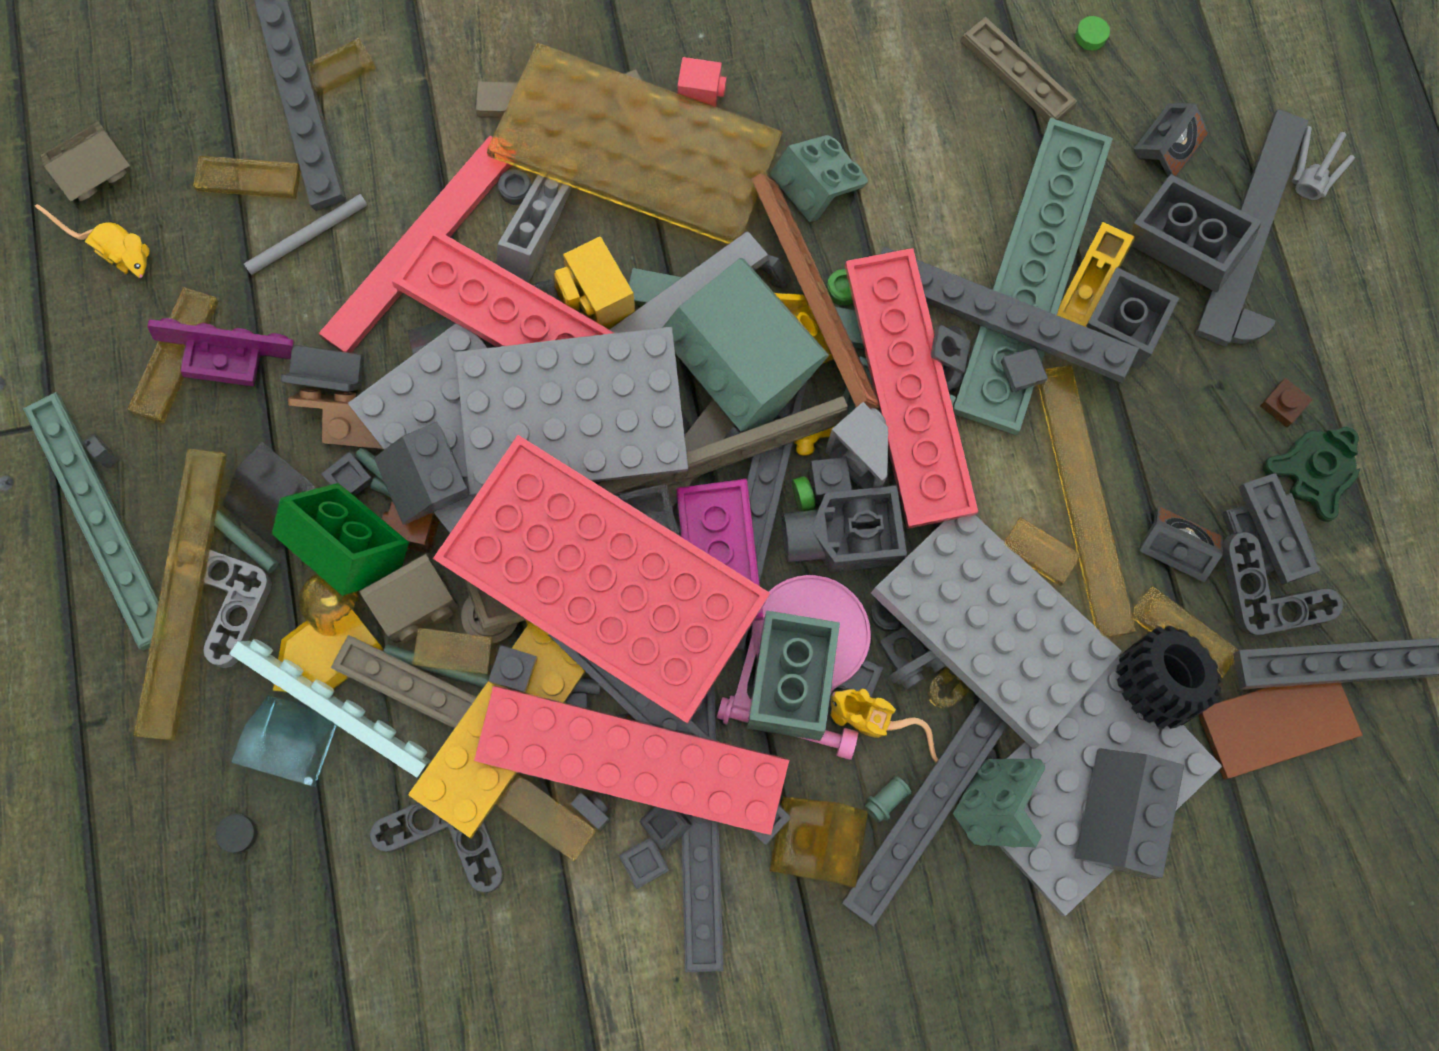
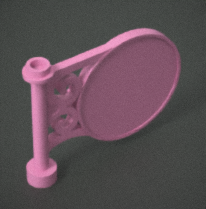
M797 576L773 587L769 591V598L762 607L763 617H765L766 610L840 622L831 686L832 693L838 686L847 682L856 674L867 656L871 631L869 619L862 603L847 587L835 580L822 576ZM764 620L753 621L752 638L736 695L730 696V699L722 697L717 718L723 720L725 725L728 724L729 718L748 723L751 699L748 696L747 687L755 656L758 659ZM843 728L842 734L825 730L820 741L802 739L837 748L836 756L851 760L858 738V731Z

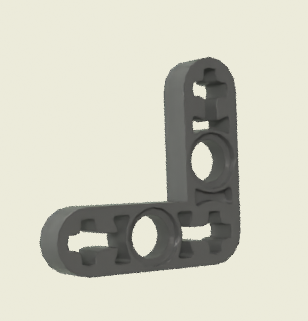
M1248 532L1232 533L1224 539L1222 544L1223 558L1238 627L1243 632L1264 635L1331 621L1341 614L1343 609L1342 598L1332 589H1311L1271 598L1259 540ZM1240 543L1247 544L1248 550L1243 551L1242 554L1235 552V547L1239 546ZM1252 563V568L1238 569L1237 564ZM1247 573L1252 574L1256 580L1255 590L1249 594L1245 593L1240 586L1241 578ZM1259 598V603L1245 604L1244 602L1245 599ZM1323 599H1328L1329 606L1324 607V610H1309L1307 604H1316L1322 602ZM1289 601L1293 602L1297 608V615L1290 622L1286 621L1282 616V607ZM1254 612L1260 613L1262 620L1257 621L1256 624H1250L1249 617L1254 616Z
M419 802L379 819L371 827L370 840L373 846L385 852L398 851L449 829L468 881L474 889L488 893L495 891L503 882V866L485 820L478 828L483 835L482 845L473 851L467 850L462 842L464 833L435 813H433L434 823L429 829L424 831L417 829L414 825V817L421 809H427ZM405 816L406 826L413 836L407 838V832L403 831L393 836L394 843L391 845L388 841H380L379 836L384 834V826L388 825L392 829L402 827L404 824L400 818ZM487 850L490 852V857H484V863L488 869L495 868L496 874L491 877L492 884L489 886L484 881H477L476 876L481 873L478 861L470 865L468 860L469 857L480 856Z

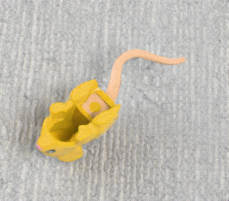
M35 205L38 210L67 234L78 240L86 239L85 243L94 248V252L111 265L117 264L116 267L121 272L127 274L128 270H130L136 277H143L150 251L147 245L142 244L138 235L129 234L123 227L112 222L99 224L94 229L79 234L69 229L40 205Z
M863 688L859 691L848 689L832 693L831 717L839 726H844L848 722L858 732L870 737L879 738L886 736V731L902 729L913 724L920 725L926 732L931 757L935 763L937 762L938 758L934 749L932 731L925 721L919 718L890 721L896 709L885 699L871 698L868 691Z

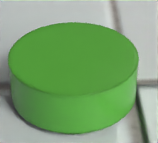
M1089 16L1082 19L1079 23L1075 38L1082 48L1092 51L1098 50L1105 45L1110 34V28L1102 18Z
M846 270L835 271L828 279L826 287L834 303L849 305L853 303Z
M803 476L792 479L793 494L799 511L814 510L815 498L808 478Z

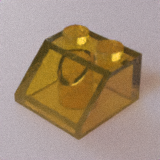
M783 797L782 808L791 815V819L776 834L770 871L856 888L868 811L837 802Z

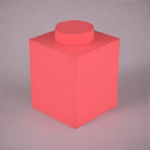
M683 57L677 86L678 104L716 109L718 96L724 97L727 77L721 76L722 63Z

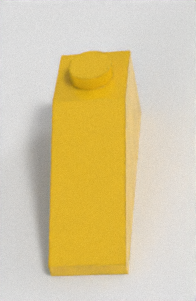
M1102 222L1060 303L1057 316L1087 327L1086 325L1117 267L1120 268L1133 244L1134 236Z

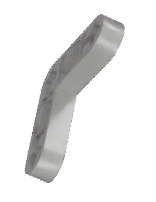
M178 543L170 550L168 555V564L171 569L183 577L228 593L203 650L204 656L210 663L221 668L232 667L239 660L230 654L221 655L219 659L220 655L215 652V649L218 645L224 646L226 644L232 650L237 641L249 640L271 591V578L261 568L193 543ZM190 554L197 561L203 563L201 569L190 563L184 565L180 562L181 556H189ZM218 563H227L229 573L226 578L219 581L213 580L211 577L212 568ZM240 574L242 577L254 580L257 575V580L261 582L259 588L252 587L250 590L243 582L237 581L238 575ZM239 607L245 608L247 611L246 621L239 626H232L229 622V615L232 610ZM224 628L228 629L234 634H239L238 638L235 639L232 636H228L222 633Z

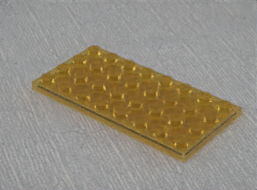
M537 42L490 141L487 154L488 157L730 244L744 234L759 196L752 179L760 173L767 176L783 131Z

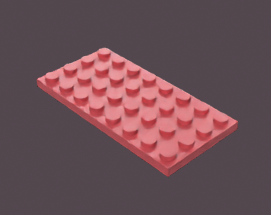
M519 435L516 436L433 558L436 562L687 724L770 596V592Z

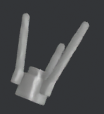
M1307 126L1302 139L1297 171L1292 179V183L1297 184L1295 190L1300 196L1309 200H1317L1320 197L1324 198L1329 188L1349 167L1355 157L1353 155L1348 156L1330 177L1328 176V167L1346 137L1345 132H1340L1322 164H1313L1305 169L1312 130L1310 126Z

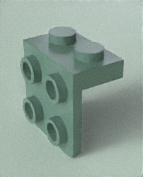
M829 135L789 145L770 172L771 177L809 222L818 220L834 197L863 188L868 182L860 166L853 162L842 149L841 144Z
M1041 759L984 760L953 813L974 845L1036 848L1042 835L1024 808L1045 770V765Z

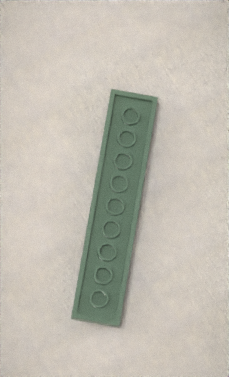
M1053 118L1049 119L992 290L1057 315L1113 138ZM980 325L953 405L954 414L1017 435L1020 432L1034 386L1012 392L1001 360L1005 356L1035 347ZM1036 348L1042 362L1045 352Z

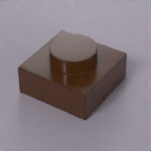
M1284 378L1263 401L1260 407L1287 428L1313 399L1288 379Z

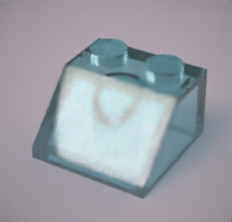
M268 695L244 726L231 763L315 787L336 724L308 706Z

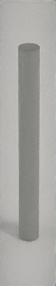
M361 194L355 196L245 262V267L251 275L255 274L367 206L366 201Z

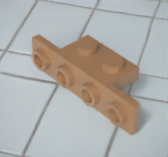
M302 388L298 393L288 398L289 406L322 409V443L383 449L348 404L356 397V393L338 391L334 395H323L320 389Z

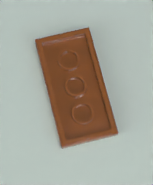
M1341 683L1263 688L1216 703L1198 715L1214 757L1222 765L1219 770L1223 780L1363 736Z

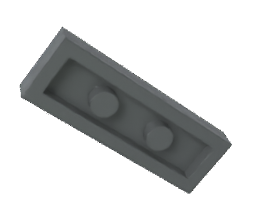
M1274 473L1244 483L1238 487L1281 584L1284 585L1319 572L1320 569L1277 474Z

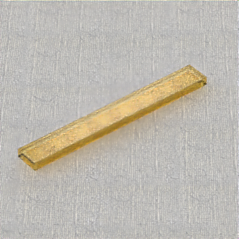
M1072 365L1044 369L1048 379L1045 383L1039 384L1038 387L1094 626L1103 637L1106 636L1107 638L1133 634L1136 632Z
M187 449L133 735L135 737L171 741L176 739L227 455L223 452Z

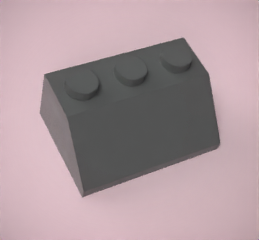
M1097 749L1075 859L1145 879L1163 878L1184 765L1148 754Z

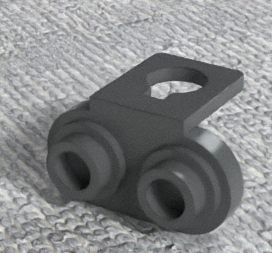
M939 325L935 329L931 357L942 363L949 391L958 388L962 383L970 340L967 339L966 332L957 326L947 328Z
M905 626L879 642L896 670L889 676L893 685L896 683L898 686L903 685L905 690L924 679L921 674L922 668L926 666L927 668L932 667L936 673L946 667L931 650L926 652L918 638ZM897 639H905L910 642L912 646L911 656L913 658V661L910 663L906 658H901L895 653L893 644Z

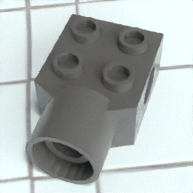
M897 486L826 492L818 510L782 513V534L787 563L822 560L830 572L898 566L907 556Z

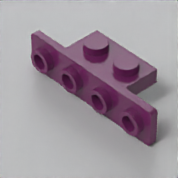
M162 318L160 321L150 319L147 326L155 341L186 345L180 370L183 377L253 387L255 386L260 355L291 359V351L294 345L292 339L282 334L259 335L242 328H235L232 331L223 330L206 323H199L194 326L181 324L179 321L170 318Z

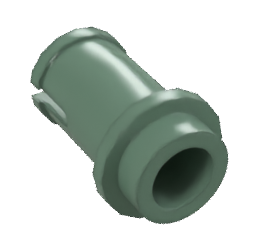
M895 775L874 797L869 796L866 799L868 803L864 806V809L877 823H880L883 819L887 821L890 819L889 813L906 796L911 794V789L900 777Z

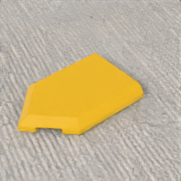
M340 594L281 639L278 660L281 662L284 659L292 661L304 670L301 675L311 682L317 679L335 689L349 678L331 668L348 635L381 651H384V648ZM274 684L273 691L286 692Z

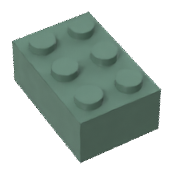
M766 610L747 729L818 741L822 739L826 730L840 622Z

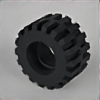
M1174 626L1158 627L1150 631L1125 650L1120 656V664L1116 668V673L1120 675L1117 679L1118 686L1123 688L1124 693L1122 695L1125 701L1129 700L1132 704L1131 709L1136 714L1141 713L1143 720L1148 723L1154 721L1156 726L1161 728L1168 726L1172 729L1180 725L1182 726L1214 705L1217 701L1216 697L1221 693V687L1218 684L1222 680L1221 675L1216 670L1219 667L1216 661L1210 657L1209 654L1211 652L1207 647L1204 648L1200 644V640L1195 636L1190 637L1188 632L1183 629L1177 631Z

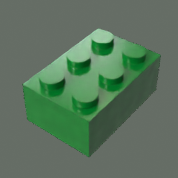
M339 483L281 497L272 534L342 596L362 590L402 568L409 541Z

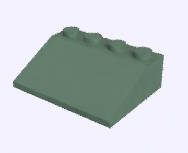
M739 258L681 304L663 326L672 327L675 353L740 431H748L772 422L829 356L743 258Z

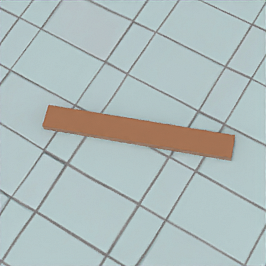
M760 173L752 179V182L856 407L864 402L870 409L873 407L878 410L879 402L780 187L771 178Z

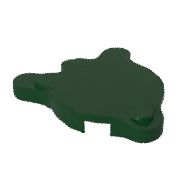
M1347 426L1337 430H1328L1327 432L1309 431L1296 440L1286 454L1267 458L1263 462V470L1267 475L1276 473L1278 477L1292 478L1294 485L1290 489V493H1292L1293 498L1312 503L1317 517L1321 521L1330 522L1337 518L1339 514L1341 495L1358 478L1360 468L1357 469L1355 456L1358 454L1359 435L1353 428Z

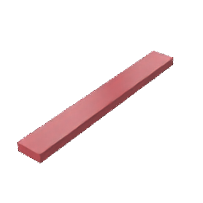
M489 136L319 332L321 338L339 351L353 352L403 293L393 287L392 281L429 228L433 227L451 237L495 186L501 175L517 160L516 153L492 136Z

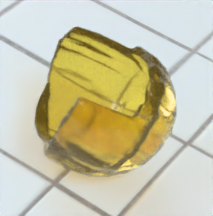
M315 574L305 581L299 592V609L307 623L319 634L335 636L337 632L333 622L341 620L343 616L350 613L351 609L355 607V603L360 601L359 591L342 596L318 574Z

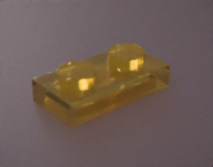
M418 628L412 665L487 675L492 637Z

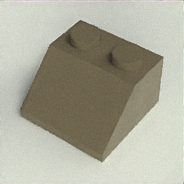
M99 121L40 155L44 167L70 201L76 198L83 201L97 192L95 188L97 185L106 180L109 183L119 180L127 173L125 168L130 166Z
M426 554L359 591L386 635L394 643L398 641L405 643L416 638L421 633V628L432 622L433 624L444 622L453 615L452 611L458 608L440 573Z

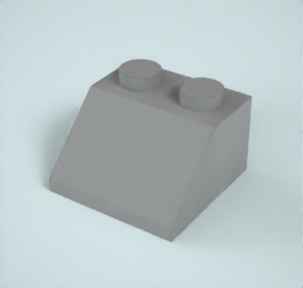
M864 402L832 428L825 450L831 458L847 457L849 476L861 489L883 487L887 478L888 426L886 425V420L877 409L873 407L870 409Z

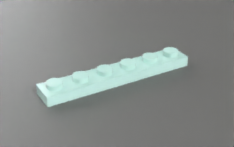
M253 639L252 642L237 641L229 653L416 778L420 777L431 763V760L425 757L427 751L423 747L412 741H408L406 744L394 736L396 730L380 720H377L376 723L363 716L366 711L350 700H346L343 703L334 697L333 693L335 691L329 685L317 679L311 682L301 675L304 670L297 664L287 659L281 662L271 655L273 649L257 639Z

